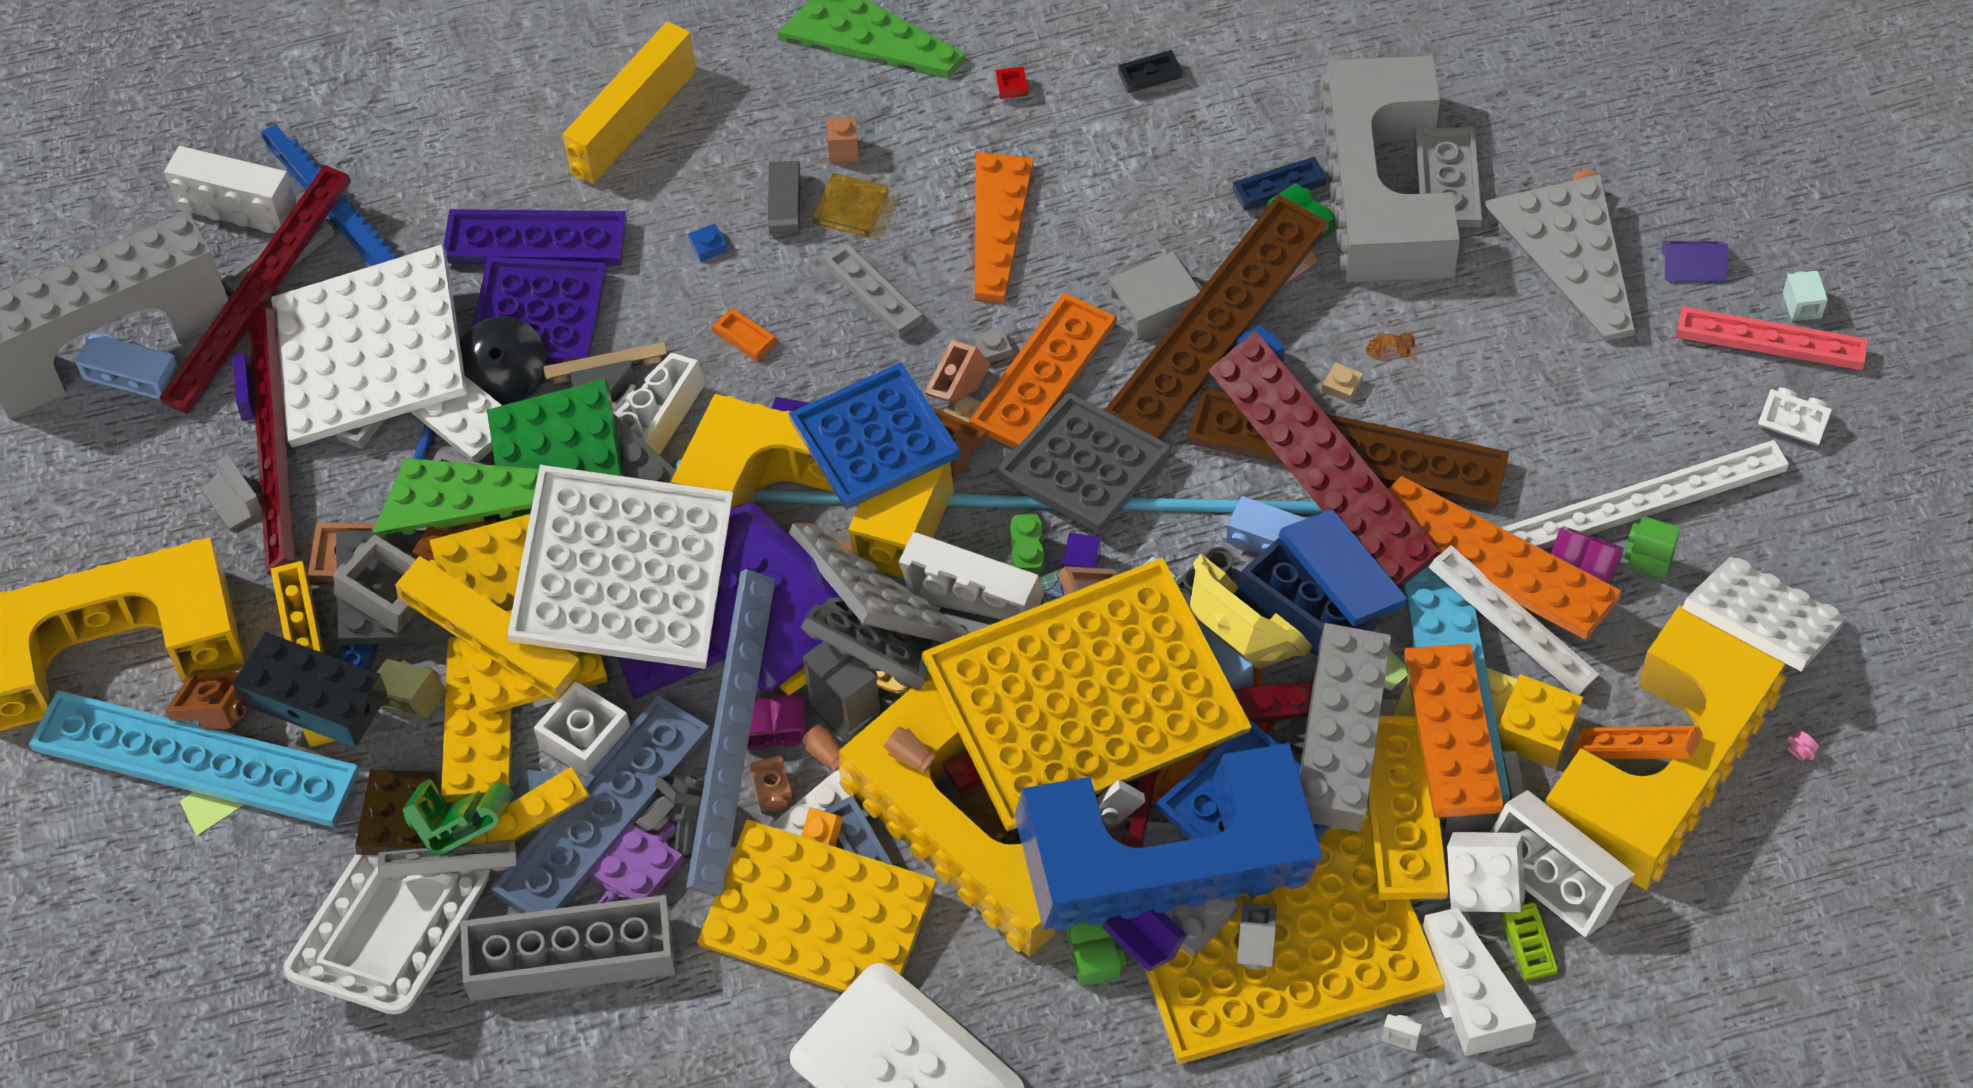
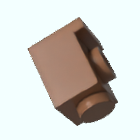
M782 755L749 763L761 813L767 811L777 812L787 806L794 805Z

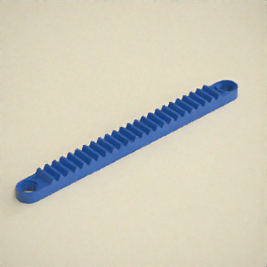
M276 124L263 129L261 135L270 151L306 191L321 170V167L317 166L315 160H311L310 154L305 153L304 147L299 146L297 139L289 140ZM342 195L327 217L368 265L374 266L398 258L396 253H392L391 247L389 245L386 246L385 240L379 238L378 232L373 231L372 225L367 224L366 218L364 216L361 217L359 210L354 209L353 203H348L347 196Z

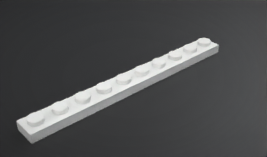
M1775 440L1502 528L1545 550L1554 546L1559 529L1563 526L1591 535L1641 519L1642 516L1647 517L1786 472L1789 463Z

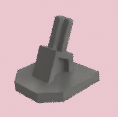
M664 774L657 777L655 787L675 805L672 810L671 820L677 822L674 850L682 855H692L705 779L692 774H687L686 777Z

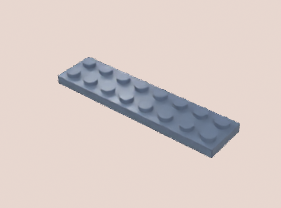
M657 695L583 781L590 797L552 819L543 827L516 859L517 866H510L491 888L493 895L520 913L563 908L590 877L589 872L630 824H634L637 818L661 793L655 787L657 777L664 774L676 775L710 735V726Z

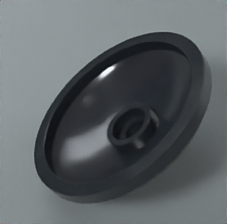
M508 316L485 319L470 328L460 341L464 375L502 406L528 397L538 387L544 376V366L547 363L545 346L538 333L529 324L520 319ZM495 351H501V356L498 359H492V354Z

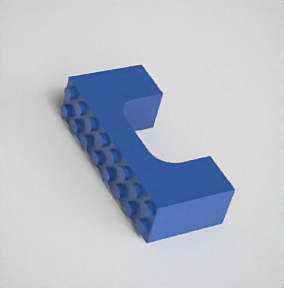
M1285 743L1223 754L1211 780L1224 826L1223 832L1213 836L1144 848L1125 846L1109 835L1101 818L1091 777L1023 788L1014 816L1043 930L1054 928L1055 931H1064L1072 928L1074 924L1087 922L1089 925H1097L1111 917L1121 916L1122 919H1131L1139 916L1142 912L1154 910L1156 913H1164L1178 905L1188 904L1189 907L1204 905L1208 900L1221 898L1222 901H1231L1245 893L1254 892L1255 895H1264L1272 892L1274 888L1287 886V889H1297L1305 886L1318 866L1322 853L1290 744Z

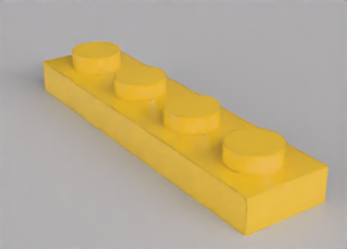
M571 766L510 803L496 827L462 845L515 840L516 842L589 798L590 794L575 768Z

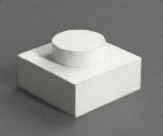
M1388 1014L1383 1028L1382 1041L1415 1052L1422 1024L1415 1023L1413 1019L1407 1016Z

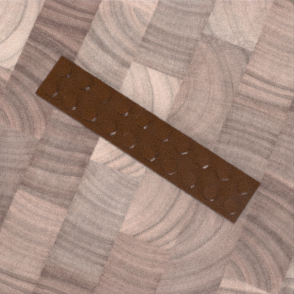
M1278 194L1104 411L1161 440L1212 376L1208 369L1236 346L1240 335L1251 327L1329 229V222Z
M1202 388L1189 430L1187 444L1284 464L1226 392ZM1326 414L1385 486L1391 487L1400 476H1403L1445 499L1496 509L1508 461V451Z

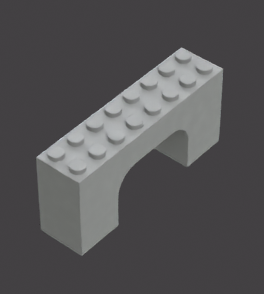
M1434 55L1327 60V72L1321 74L1322 90H1325V92H1320V109L1326 113L1322 116L1323 132H1327V135H1329V137H1325L1326 155L1330 154L1331 158L1328 160V177H1332L1334 181L1330 183L1331 200H1335L1336 204L1333 206L1334 224L1338 223V228H1340L1336 229V246L1341 248V252L1338 254L1339 271H1345L1346 283L1455 278L1460 238L1453 192L1401 194L1390 190L1378 177L1374 151L1375 147L1385 142L1415 140L1416 128L1437 127L1440 98Z
M188 210L0 291V402L9 419L66 394L55 370L54 358L58 350L75 337L132 312L146 308H155L162 311L179 344L207 331L228 301L212 254Z

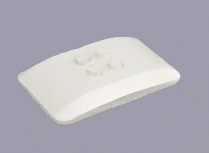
M355 854L285 961L284 973L286 978L295 984L384 1013L395 1015L407 1011L423 991L461 931L460 921L468 919L490 878V868L477 869L469 874L445 872L436 877L412 875L402 880L393 881L387 878L379 879L378 855Z
M876 963L866 968L794 1045L790 1053L792 1067L814 1088H1024L1019 1076L891 967L881 963Z

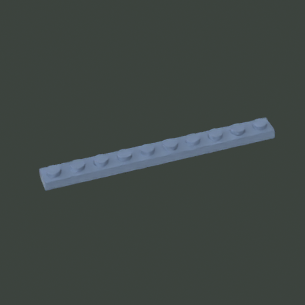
M748 569L740 573L686 886L687 889L714 897L723 894L775 585L774 578Z

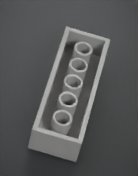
M1328 623L1324 624L1319 643L1299 773L1312 823L1360 832L1366 814L1391 639L1389 634Z
M666 895L460 921L463 984L470 1001L676 975L671 913Z

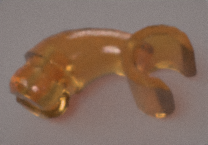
M1402 333L1399 336L1395 334H1379L1369 340L1366 346V353L1372 358H1378L1388 347L1396 346L1397 353L1400 356L1408 357L1410 355L1409 346H1415V339L1410 333Z

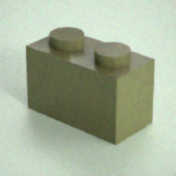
M386 659L376 672L381 674L388 693L380 709L424 721L427 720L448 691L440 681L441 677L438 672L428 666L422 668L404 660L398 662Z

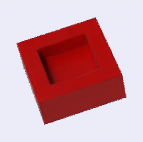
M1024 66L995 70L1000 99L1028 96Z

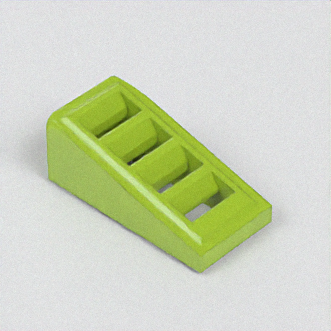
M1536 903L1523 905L1521 912H1503L1501 924L1524 982L1557 974L1556 962ZM1530 932L1534 933L1533 936L1519 938V935ZM1537 945H1538L1539 948H1540V949L1533 950V951H1529V952H1525V953H1524V950H1523V949H1525V948H1529V947H1533V946H1537ZM1544 958V963L1528 966V961Z

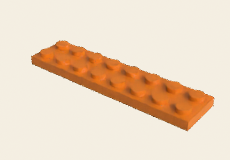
M1400 476L1389 488L1391 494L1440 553L1453 546L1484 573L1490 582L1514 599L1519 605L1587 640L1620 600L1621 590L1403 476Z

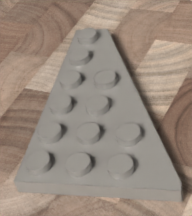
M1600 174L1484 201L1487 212L1499 222L1501 228L1514 239L1519 248L1540 267L1542 273L1554 283L1555 287L1569 303L1571 302L1580 311L1583 318L1596 329V332L1605 342L1636 335Z
M806 523L805 526L792 524L788 535L814 559L819 572L863 624L944 643L970 633L930 606L927 600L914 595L882 573L873 563L862 559L831 538L819 526L811 523Z

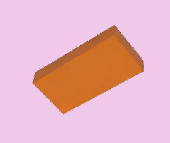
M734 308L727 311L712 325V332L757 363L778 344L776 336Z

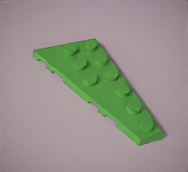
M809 0L777 32L778 40L788 42L789 39L802 41L803 46L813 47L814 44L828 47L830 52L869 61L877 58L885 60L887 65L898 67L899 64L912 66L917 72L948 79L966 61L964 52L868 0Z
M404 458L372 534L377 535L381 539H387V534L402 532L403 535L414 534L416 529L433 526L435 529H442L484 521L485 516L499 514L503 518L513 516V511L532 509L539 469Z

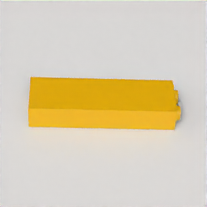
M666 21L562 134L569 169L576 178L585 179L594 184L696 72L691 32Z

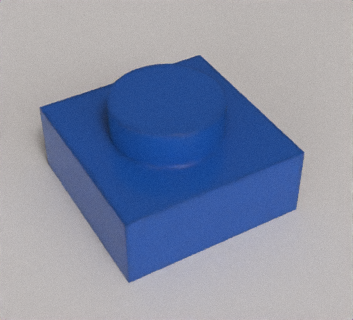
M716 224L688 233L689 242L700 262L728 252L727 244Z

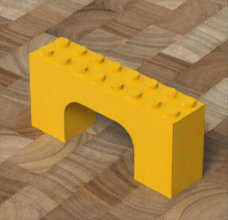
M714 394L671 480L673 484L733 492L731 510L741 503H752L755 491L762 490L764 487L780 481L796 482L834 492L790 422L789 413L791 411L783 412L768 408L763 404H752L741 401L733 396ZM950 462L860 503L848 528L852 552L862 559L873 563L882 573L904 579L899 560L912 533L916 532L933 538L954 492Z
M211 538L196 539L179 546L162 548L142 556L129 557L116 563L99 565L90 570L66 574L60 578L45 582H36L30 586L12 591L0 592V731L42 720L50 704L46 679L47 668L51 660L60 651L76 644L139 627H155L163 631L166 649L181 682L187 680L193 670L233 668L245 664L225 571Z
M1681 605L1675 610L1647 651L1638 686L1680 708L1689 715L1695 726H1699L1703 736L1692 757L1672 759L1665 769L1654 775L1635 776L1580 748L1548 794L1545 802L1551 809L1635 874L1631 882L1646 891L1654 880L1659 883L1669 866L1666 863L1670 856L1676 857L1685 842L1683 837L1687 830L1692 833L1702 816L1699 813L1703 806L1708 808L1718 792L1716 787L1719 782L1725 783L1734 768L1731 764L1736 757L1741 759L1750 743L1748 741L1752 733L1757 735L1766 719L1763 717L1767 709L1773 711L1781 697L1779 692L1787 679L1783 675L1786 663L1682 609L1683 606Z
M926 676L919 690L912 687L839 750L840 786L848 795L858 797L863 802V807L873 818L879 817L886 824L887 830L895 839L900 840L902 838L910 846V851L919 861H926L932 866L935 875L944 884L950 883L967 906L971 907L973 905L982 913L981 916L988 926L992 929L998 928L1006 935L1007 942L1017 952L1022 950L1030 958L1058 931H1055L1054 928L1043 930L1022 843L1009 845L993 840L935 787L934 783L945 773L943 763L967 751L935 683ZM898 726L905 730L909 728L931 754L936 757L925 773L888 756L889 751L883 748L888 738Z

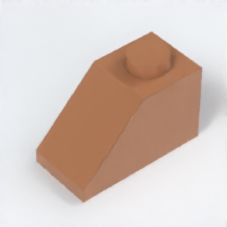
M951 340L924 393L927 396L951 403L978 391L991 364L976 346Z

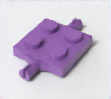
M668 821L657 835L648 834L630 824L589 872L591 880L603 886L607 891L598 903L656 896L685 862L681 853L667 845L676 834L677 827L673 823L671 824Z

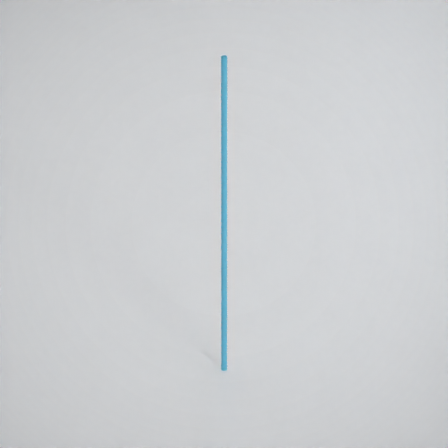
M757 490L753 495V502L842 504L836 493L830 491ZM952 494L948 503V507L1052 509L1030 496ZM1131 498L1121 510L1234 512L1239 500ZM1255 500L1293 514H1319L1323 512L1315 502Z

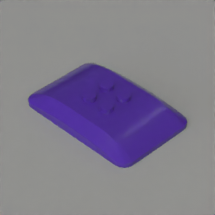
M745 502L735 506L730 511L710 641L726 656L740 573L748 569L774 578L775 585L757 686L762 691H771L778 688L804 667L803 656L824 641L811 638L806 634L805 630L800 628L810 609L815 604L823 605L827 599L840 596L819 572L814 559L757 505Z

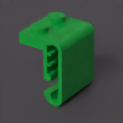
M430 778L419 784L403 808L404 817L409 827L416 830L430 853L442 855L496 827L513 798V791L505 783L494 782L490 785L484 796L478 790L448 806Z

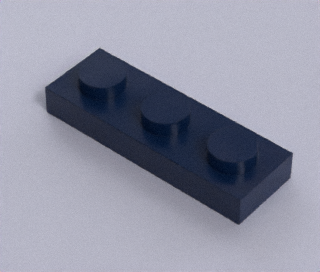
M1314 156L1233 182V192L1243 210L1246 211L1267 204L1268 200L1295 183L1309 190L1325 186L1327 177Z

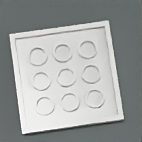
M1731 556L1686 598L1682 609L1801 672L1837 634L1847 618L1840 614L1835 607L1829 604H1821L1811 599L1805 591L1796 588L1792 589L1781 583L1776 576L1761 573L1752 568L1747 561Z

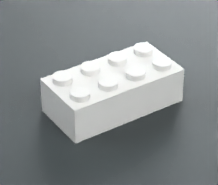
M183 146L177 148L164 170L177 209L182 212L188 210L189 214L194 213L206 216L212 220L231 222L240 227L247 226L262 230L265 233H276L297 204L287 171Z
M1528 790L1505 804L1490 831L1495 833H1522L1525 890L1585 938L1607 923L1635 875Z

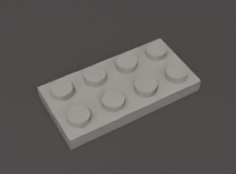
M1416 128L1415 148L1418 193L1453 192L1458 227H1481L1482 213L1475 128Z

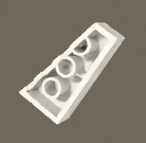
M670 353L644 379L646 383L640 389L632 390L625 397L626 402L616 412H613L614 415L659 455L706 384L698 360L675 353Z
M916 532L912 533L899 560L908 590L914 595L927 600L930 605L1004 620L1039 606L1044 596L1037 574Z
M1459 908L1425 915L1422 931L1444 983L1442 992L1464 1055L1469 1056L1531 1041L1535 1031L1536 1020Z

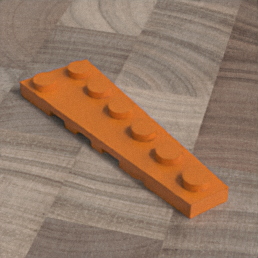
M976 151L975 300L1005 304L1034 167V158Z

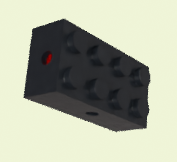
M268 632L264 633L232 683L241 705L355 748L388 696L381 674Z

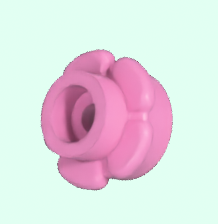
M1799 730L1793 737L1789 736L1787 738L1791 744L1788 750L1794 757L1801 761H1804L1806 758L1809 760L1814 759L1819 745L1812 737Z

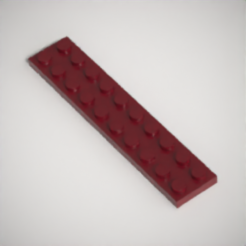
M1254 331L1208 369L1323 512L1330 509L1334 510L1399 589L1441 554L1257 331Z

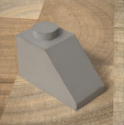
M1242 903L1238 964H1244L1246 968L1254 970L1264 969L1265 966L1272 967L1277 905Z

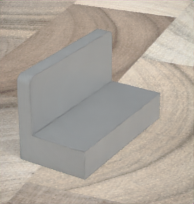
M226 455L217 460L222 475L204 484L201 489L228 530L233 531L261 516L262 508L254 491L231 458Z

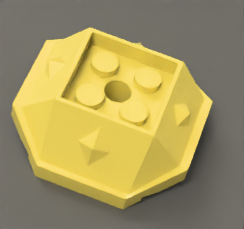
M1200 554L1193 562L1195 577L1189 607L1193 616L1203 626L1252 663L1253 667L1257 670L1293 656L1305 657L1313 647L1301 632L1277 613L1269 620L1260 616L1236 597L1234 593L1238 586L1224 571L1205 556Z

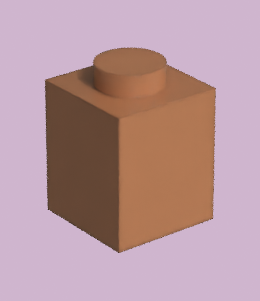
M856 117L826 118L830 164L859 161Z

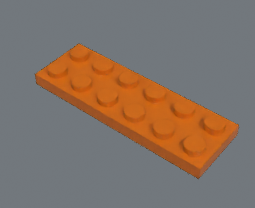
M1063 292L971 417L969 423L987 430L988 437L1015 449L1064 397L1115 326L1116 316Z
M1471 644L1405 648V665L1434 818L1501 813L1503 810V800Z

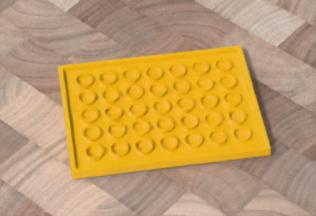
M1163 557L933 647L922 653V659L1007 832L1017 828L1014 814L1023 788L1091 777L1095 795L1107 790L1117 780H1121L1124 783L1248 733L1252 727Z
M1366 810L1360 832L1332 827L1318 840L1322 858L1305 886L1297 889H1287V886L1274 888L1272 892L1258 895L1254 899L1250 898L1246 893L1241 894L1239 898L1233 900L1239 905L1238 912L1194 958L1180 947L1173 960L1151 971H1147L1144 968L1178 1065L1443 990L1444 983L1410 899L1378 900L1368 810ZM1243 902L1277 905L1272 967L1265 966L1264 969L1254 970L1246 968L1244 964L1237 963Z

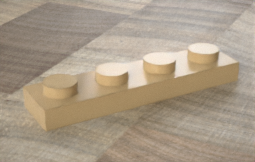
M665 342L544 366L545 377L547 381L553 380L554 385H559L572 381L570 372L628 360H631V364L643 362L644 366L656 365L662 362L661 358L667 357Z

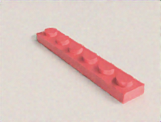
M1684 306L1681 307L1676 338L1856 370H1863L1868 342L1866 338Z

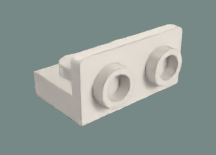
M1779 388L1778 391L1771 389L1758 426L1819 446L1832 409L1827 408V403L1816 398H1809L1808 401L1797 398V393L1786 388Z

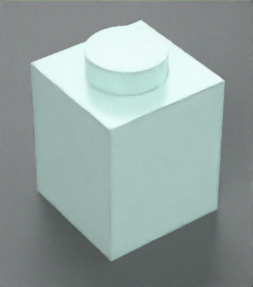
M1799 271L1788 274L1783 296L1792 322L1822 318L1828 299L1818 271Z

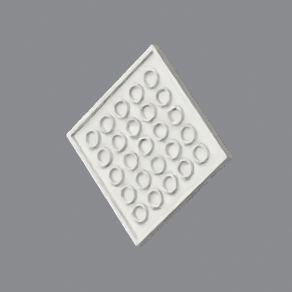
M442 245L271 297L272 309L276 311L286 435L287 442L292 448L467 395L447 254Z
M540 465L507 635L508 642L706 669L733 492Z

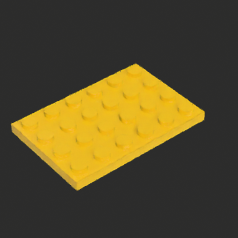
M530 514L429 540L434 560L441 564L446 573L452 577L463 578L471 585L472 590L480 595L487 594L498 603L499 607L506 612L512 611ZM457 637L479 716L550 698ZM575 651L580 659L581 672L572 684L577 681L587 688L607 682V675L600 654Z
M747 819L726 870L723 894L715 896L697 943L700 947L844 993L866 968L876 963L885 964L899 975H903L937 886V881L932 877Z

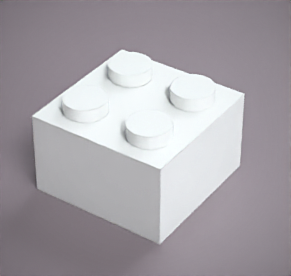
M575 681L537 723L534 731L540 749L567 766L574 767L577 772L587 777L629 729L630 724L627 712Z
M1453 832L1447 846L1451 909L1459 908L1461 912H1521L1525 900L1522 833Z

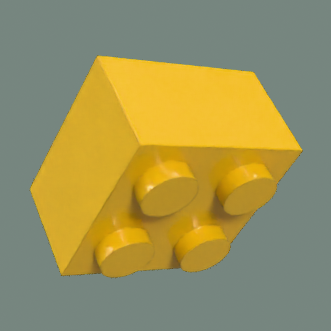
M1520 674L1497 725L1501 750L1516 751L1517 756L1556 770L1578 720L1583 697Z

